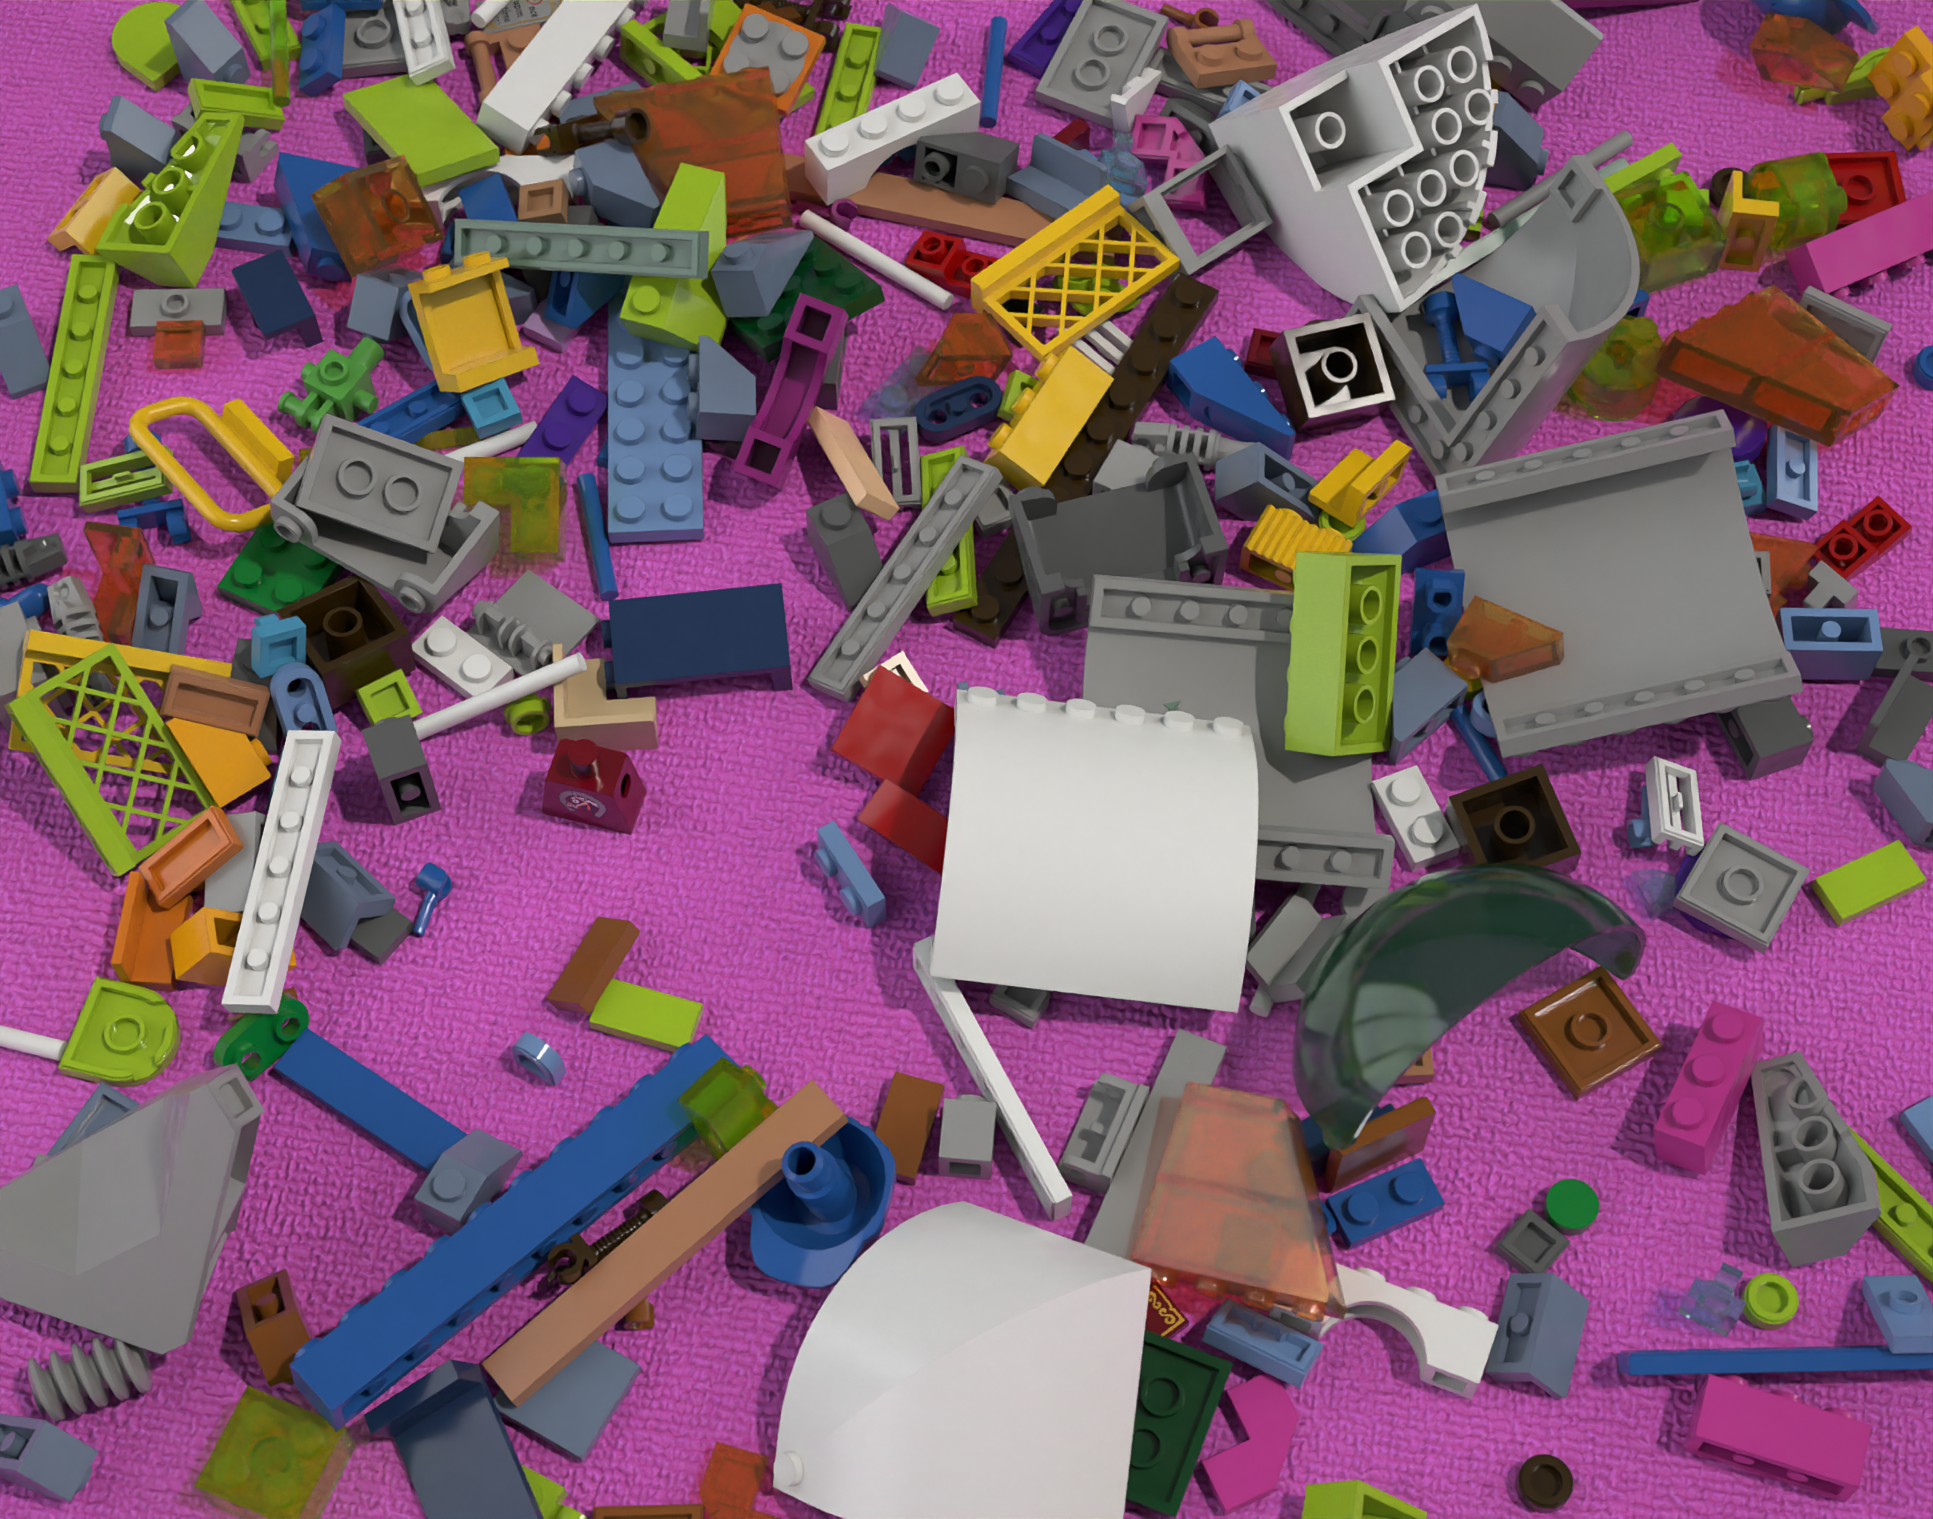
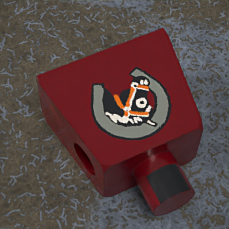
M564 738L560 739L546 776L542 814L632 835L647 792L629 755L626 753L597 746L589 739L575 741Z

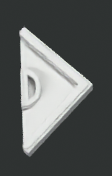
M1145 67L1141 77L1136 76L1123 86L1121 96L1117 94L1111 95L1110 103L1114 132L1117 139L1130 143L1135 114L1144 115L1162 77L1161 71Z

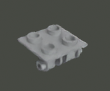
M528 569L496 603L484 600L476 603L472 610V616L476 618V623L466 633L513 667L516 673L523 676L553 663V644L563 643L565 656L567 657L601 620Z

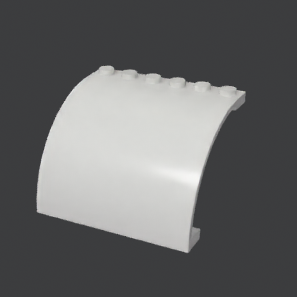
M981 686L971 687L968 691L957 689L954 705L955 743L951 795L935 935H932L929 976L1238 1013L1250 934L1258 840V770L1250 725H1244L1240 720L1231 717H1218L1214 721L1195 719L1191 714L1182 711H1168L1165 715L1146 713L1144 709L1133 705H1119L1116 709L1096 707V704L1085 699H1070L1067 703L1048 701L1044 696L1036 693H1020L1017 697L999 695L995 690Z

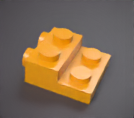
M1916 25L1900 37L1867 75L1874 85L1876 92L1891 106L1881 119L1888 126L1891 135L1899 140L1907 152L1916 146L1923 151L1933 144V44Z

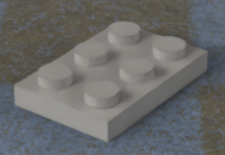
M1083 0L1035 90L1036 101L1114 129L1110 97L1112 94L1121 96L1125 84L1136 76L1141 77L1145 67L1147 68L1168 28V17L1123 0Z
M324 414L294 505L313 514L429 554H435L464 462L333 415Z

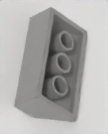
M1407 0L1404 13L1419 23L1477 3L1488 33L1493 60H1488L1490 78L1532 110L1564 91L1600 44L1604 35L1561 0Z

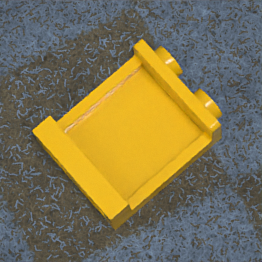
M489 251L473 253L462 258L463 266L451 270L449 264L431 267L422 271L424 279L408 284L439 391L461 393L540 364L535 346H522L500 273L501 269L510 266L507 257H491Z

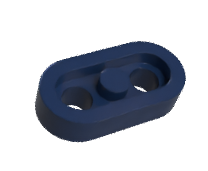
M972 376L924 396L918 401L914 410L918 434L926 440L942 442L993 421L997 417L1002 400L1001 388L991 378ZM975 403L984 404V406L979 408H976L972 405ZM935 420H940V421H943L944 423L934 424V423H931V422H933V421H935Z

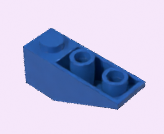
M1214 336L1170 360L1167 387L1193 419L1239 441L1260 442L1287 461L1291 459L1295 438V429L1291 420L1284 413H1278L1269 402L1264 387L1258 381L1251 380L1242 369L1240 359L1232 349H1226L1219 339Z

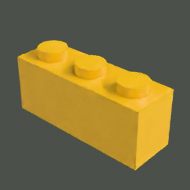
M1072 345L1068 346L1057 356L1050 352L1043 359L1034 373L1039 377L1038 382L1032 390L1029 387L1023 390L1011 407V410L1016 415L1009 425L1003 422L987 443L992 450L983 463L998 468L1003 478L1018 491L1027 487H1042L1045 485L1114 380Z

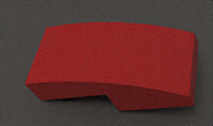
M924 230L904 263L908 269L937 286L971 299V278L1000 258L967 251L963 238Z
M1878 495L1848 522L1845 519L1839 522L1808 549V553L1818 563L1822 560L1846 581H1849L1909 536L1912 526Z
M885 778L859 814L857 820L896 848H901L937 875L942 876L948 819Z

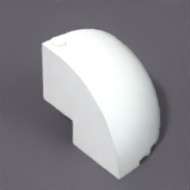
M1476 3L1435 16L1346 52L1270 89L1209 124L1219 149L1228 144L1232 152L1242 159L1246 168V176L1255 192L1260 193L1266 200L1269 208L1268 214L1273 223L1265 227L1264 230L1273 242L1317 284L1351 304L1355 302L1359 295L1373 294L1386 313L1402 312L1439 281L1437 275L1448 261L1458 257L1463 248L1460 245L1461 240L1466 234L1469 225L1476 224L1483 208L1487 193L1482 189L1487 167L1494 166L1497 150L1498 131L1492 130V115L1494 113V104L1498 103V89L1491 90L1488 60H1493V55L1478 4Z

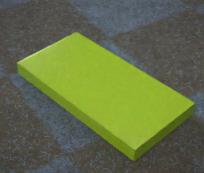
M409 74L342 94L344 108L418 188L439 183L500 162L499 148L433 80L416 86Z

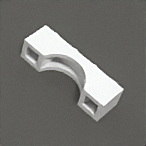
M958 73L952 74L806 139L805 177L828 206L838 199H843L865 189L875 170L887 158L905 147L917 144L921 136L978 132L981 102Z
M555 154L548 157L542 155L500 156V162L423 188H418L395 163L393 205L400 230L445 228L454 213L463 207L458 190L498 172L513 203L519 206L520 186L563 178L576 206H578L579 196H575L569 182V171L573 169L575 156L574 154Z
M1293 1247L1275 1295L1269 1318L1317 1341L1329 1329L1346 1320L1369 1318L1382 1321L1398 1330L1412 1346L1417 1357L1421 1381L1472 1399L1480 1383L1499 1326L1498 1324L1488 1321V1317L1477 1309L1467 1306H1459L1456 1309L1440 1303L1432 1293L1418 1287L1403 1289L1385 1282V1277L1374 1270L1364 1267H1358L1353 1270L1337 1264L1335 1259L1324 1251L1314 1248H1306L1303 1251Z

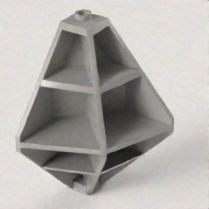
M237 1063L193 1074L2 1184L0 1186V1298L161 1355L190 1341L201 1299L227 1235L236 1230L261 1114L265 1112Z

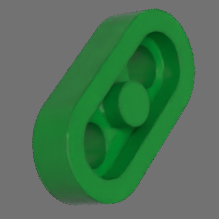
M282 992L277 1014L247 1013L217 1041L213 1053L216 1067L220 1068L237 1063L247 1081L258 1077L290 1048L306 1027L308 1028L309 1012L306 1006L291 994ZM290 1018L288 1023L281 1029L283 1022ZM251 1052V1056L242 1063L244 1056Z

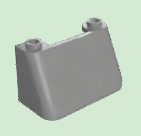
M311 451L270 500L271 516L275 522L273 526L281 537L292 543L299 541L397 597L405 608L414 613H421L422 611L431 613L438 609L485 568L499 549L500 511L480 500L471 512H467V505L458 501L453 509H449L435 554H429L299 509L294 503Z

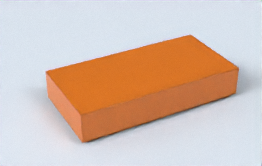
M212 805L138 866V869L158 905L170 909L243 849L244 846L223 809Z

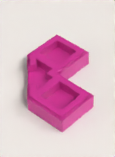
M1135 114L1127 157L1131 162L1167 164L1164 183L1206 158L1177 117ZM1206 170L1165 195L1163 199L1169 208L1206 211L1213 177Z
M1263 1373L1226 1390L1225 1397L1247 1441L1201 1461L1200 1467L1224 1516L1274 1494L1299 1419V1415L1281 1380L1268 1373Z

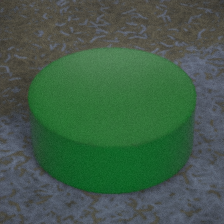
M1565 1179L1551 1187L1545 1198L1543 1211L1547 1222L1558 1232L1566 1235H1578L1587 1231L1594 1223L1599 1212V1200L1594 1190L1588 1184L1576 1179Z

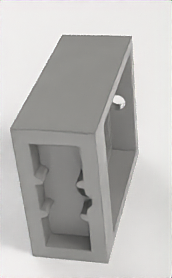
M1228 144L1127 205L1132 216L1180 258V268L1168 276L1171 282L1178 272L1186 276L1192 274L1273 223L1268 214L1269 208L1266 200L1260 193L1255 192L1246 176V168L1242 159L1232 152ZM1208 170L1242 228L1196 255L1163 197Z

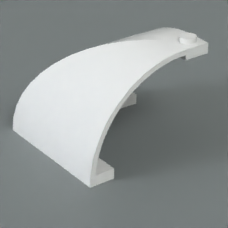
M965 1201L938 1206L901 1223L875 1242L848 1269L826 1298L808 1330L793 1366L782 1405L776 1458L774 1461L773 1487L811 1506L844 1519H1123L1152 1268Z

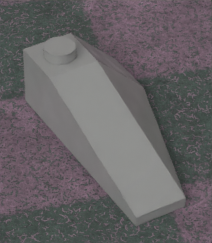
M1800 1051L1759 1061L1753 1069L1751 1080L1772 1233L1792 1267L1843 1256L1882 1213L1875 1170Z

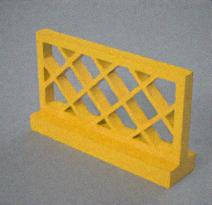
M1108 184L972 277L971 307L982 317L990 314L1035 358L1042 362L1050 352L1057 355L1179 269L1180 258L1120 205V194ZM1120 224L1131 234V242L1104 240V233ZM1078 251L1098 252L1097 265L1070 264V258ZM1103 252L1130 254L1129 267L1102 266ZM1135 254L1154 255L1162 263L1153 269L1134 268ZM1044 275L1064 276L1063 289L1036 288V281ZM1069 276L1096 278L1095 291L1068 290ZM1101 278L1127 279L1128 287L1119 293L1100 292ZM1009 299L1029 300L1028 313H1011L1001 305ZM1035 300L1060 301V315L1033 314ZM1067 302L1094 303L1093 311L1085 317L1066 316ZM1032 326L1059 328V335L1043 345L1032 335Z
M31 629L26 631L16 698L34 688L30 683L34 662L53 665L60 673L65 668L71 667L110 643ZM115 644L139 683L142 681L155 682L162 693H164L172 664L225 677L231 676L232 663ZM108 657L91 667L89 675L93 672L105 674L116 689L118 679L115 676H119V673ZM82 673L66 682L77 685L80 682ZM124 686L122 696L131 698L127 693L129 691L127 686ZM59 688L44 699L39 697L50 716L56 717L47 704L67 691V689ZM84 695L82 704L88 712L78 718V722L83 723L90 717H93L100 728L106 729L107 724L98 712L112 703L113 700L105 699L93 707ZM127 704L138 718L136 722L121 731L122 733L130 734L141 725L144 727L146 716L143 715L138 706ZM160 705L155 708L157 713H159ZM12 720L7 749L33 753L28 743L21 741L22 734ZM56 724L66 739L69 726L64 728L63 725ZM151 727L150 736L153 740L161 742L155 730ZM112 737L109 748L113 745L121 756L107 754L105 764L134 769L136 759L131 758L119 742L121 738ZM73 740L71 749L78 759L98 763L102 746L93 752L80 750ZM159 747V749L144 758L141 770L170 774L173 759L167 749ZM164 754L171 764L153 762V760ZM178 768L177 776H183Z

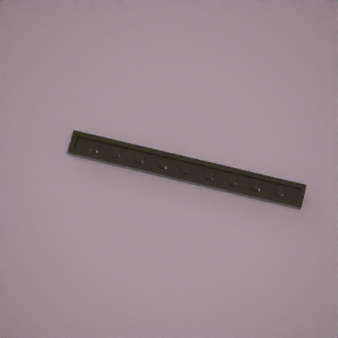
M1178 272L1111 375L1114 379L1045 485L1041 487L1053 492L1056 503L1092 495L1093 481L1118 439L1126 443L1133 434L1135 423L1142 420L1167 381L1170 360L1187 350L1217 303L1219 290ZM1013 527L976 583L977 606L959 610L953 618V629L994 649L1030 595Z

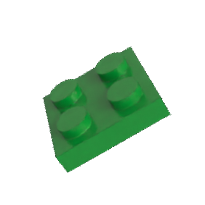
M272 522L255 530L217 585V589L223 598L262 615L275 614L277 616V610L334 584L345 568L299 541L296 543L287 541L276 532L273 526L275 522Z

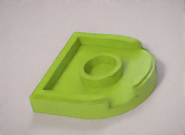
M163 1L145 3L129 10L118 20L112 32V45L119 63L128 72L156 92L181 72L164 22L180 5Z
M96 976L58 1068L63 1075L100 1084L103 1082L113 1087H133L149 1082L167 1069L178 1052L181 1040L178 1018L172 1007L157 992L145 987Z

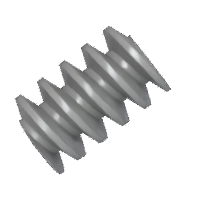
M99 1336L92 1338V1354L88 1356L84 1354L77 1343L71 1345L70 1362L64 1363L56 1350L49 1352V1368L45 1370L41 1368L34 1357L29 1358L27 1364L29 1381L36 1405L43 1417L46 1416L47 1411L49 1416L56 1422L65 1419L67 1403L73 1412L79 1415L87 1411L89 1397L100 1408L108 1405L110 1389L122 1401L130 1397L132 1383L142 1394L151 1391L153 1383L152 1370L146 1349L115 1338L113 1339V1348L107 1349Z

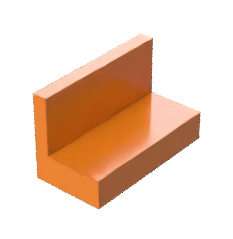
M130 871L111 959V965L121 982L154 991H176L178 980H176L170 934L191 916L194 900L190 893L170 909L161 907L147 886L141 872Z

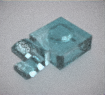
M1114 129L1112 133L1114 139L1112 149L1105 148V150H1102L1097 160L1107 166L1106 185L1109 184L1118 193L1140 198L1148 187L1143 161H1140L1131 154L1133 145L1132 134Z
M1723 1262L1714 1280L1703 1281L1695 1277L1685 1293L1677 1313L1727 1337L1738 1321L1746 1303L1735 1297L1733 1292L1744 1272Z

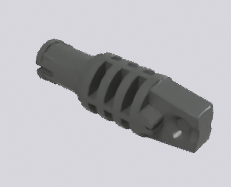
M54 533L33 539H20L14 541L13 546L9 544L2 545L0 550V588L2 590L9 589L12 583L16 586L24 583V579H27L29 582L36 580L49 571L67 564L66 548L59 534Z

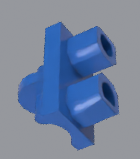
M1415 568L1408 648L1410 655H1417L1425 647L1436 656H1450L1453 652L1459 651L1465 581L1463 569L1430 570Z

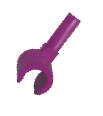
M846 198L836 200L832 207L798 199L796 210L802 212L810 210L847 232L850 228V219L856 218L857 205L852 200Z

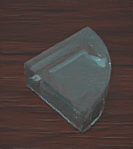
M1642 869L1631 872L1629 881L1651 921L1679 911L1678 908L1672 906L1677 897L1676 875L1657 869Z

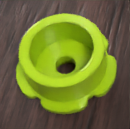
M531 693L508 703L503 710V715L506 717L507 724L511 725L512 730L516 734L532 735L542 731L549 724L550 717L548 711L551 709V704L546 697L539 698L536 693Z

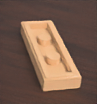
M815 406L808 425L857 507L884 520H890L900 508L847 421Z

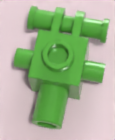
M366 337L358 343L348 357L330 349L317 365L308 362L303 366L300 376L304 379L303 383L308 395L304 401L297 398L294 393L287 391L279 399L278 411L295 417V423L303 428L311 426L312 433L316 435L324 414H330L352 423L362 411L372 414L378 407L379 398L375 396L376 393L370 373L385 356L384 350L378 343Z

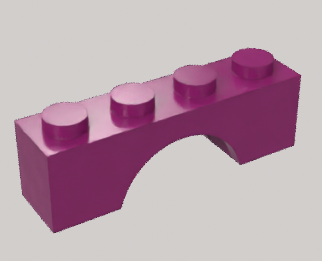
M800 293L783 336L782 349L772 382L758 414L749 425L732 469L733 471L782 491L849 318L844 309Z

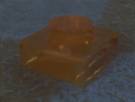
M203 320L157 321L153 350V361L156 369L203 368L206 328Z

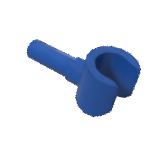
M430 862L424 865L416 879V886L427 892L412 930L414 934L424 936L438 901L447 897L452 889V881L446 874V871Z

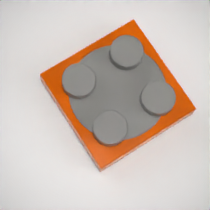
M746 3L708 79L723 90L788 118L826 44L825 36Z

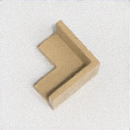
M563 643L553 644V663L566 658ZM605 658L585 659L586 671L553 684L554 728L558 743L560 739L564 738L575 741L589 739L597 746L617 751L659 748L656 698L643 697L608 700L604 669Z

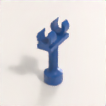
M1447 291L1437 292L1423 300L1422 309L1427 325L1436 327L1443 364L1425 365L1423 373L1441 400L1442 398H1447V387L1468 385V397L1471 404L1490 379L1488 362L1461 363L1454 323L1460 318L1455 294Z
M150 431L156 437V439L162 444L160 435L153 431ZM130 434L124 438L125 454L141 451ZM155 465L137 469V472L155 468ZM160 496L142 500V506L117 511L122 546L125 545L126 553L144 550L142 530L158 526H168L169 535L173 538V544L191 541L188 512L182 498L160 502Z

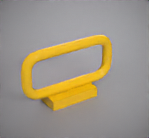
M185 396L167 398L146 405L134 412L129 420V434L133 441L207 522L215 528L233 533L251 531L274 522L271 516L270 503L240 514L224 511L148 429L150 424L173 416L188 415L194 417L272 499L291 476L295 456L240 398L224 403L222 416H219L203 401Z

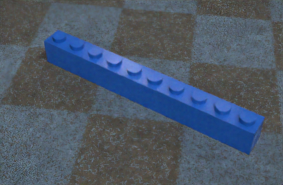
M707 1034L693 1045L691 1043L683 1044L672 1054L664 1068L654 1076L649 1073L641 1077L633 1085L629 1095L615 1107L607 1105L592 1118L589 1127L576 1138L567 1137L559 1142L551 1151L549 1159L534 1171L527 1169L520 1173L511 1182L508 1191L494 1203L488 1201L477 1207L468 1217L466 1225L451 1237L444 1235L434 1241L425 1252L424 1258L409 1270L401 1269L390 1276L384 1283L382 1292L368 1303H358L346 1311L339 1320L338 1326L324 1338L320 1339L317 1337L304 1344L296 1353L294 1361L290 1364L295 1387L337 1432L548 1261L549 1252L554 1246L560 1243H569V1237L577 1232L581 1234L745 1101L747 1099L748 1074Z

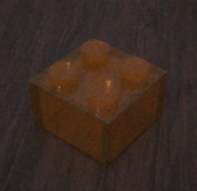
M404 155L346 172L310 194L352 278L357 277L358 274L377 270L409 259L445 238Z

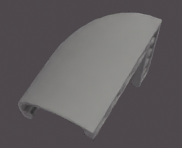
M1572 155L1548 188L1551 194L1530 219L1494 252L1462 274L1533 306L1537 314L1501 364L1497 365L1495 369L1489 368L1488 374L1490 379L1471 404L1468 397V385L1447 387V398H1442L1441 400L1423 373L1425 365L1443 363L1436 327L1429 326L1425 322L1422 302L1426 297L1437 292L1447 291L1454 293L1452 281L1423 295L1402 312L1386 313L1373 294L1359 295L1344 316L1348 317L1370 312L1396 398L1389 405V408L1433 476L1517 457L1634 302L1640 278L1636 241L1619 203L1586 155ZM1459 318L1454 323L1461 363L1478 362L1472 356L1473 350L1464 335L1461 319Z

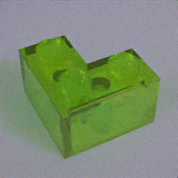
M464 457L463 504L467 505V508L471 511L480 500L500 511V513H511L510 552L516 558L523 560H566L567 466L560 457Z

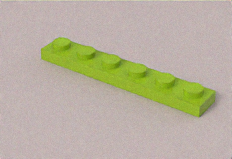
M72 254L29 479L34 492L79 493L80 465L86 464L121 271V265L102 255Z

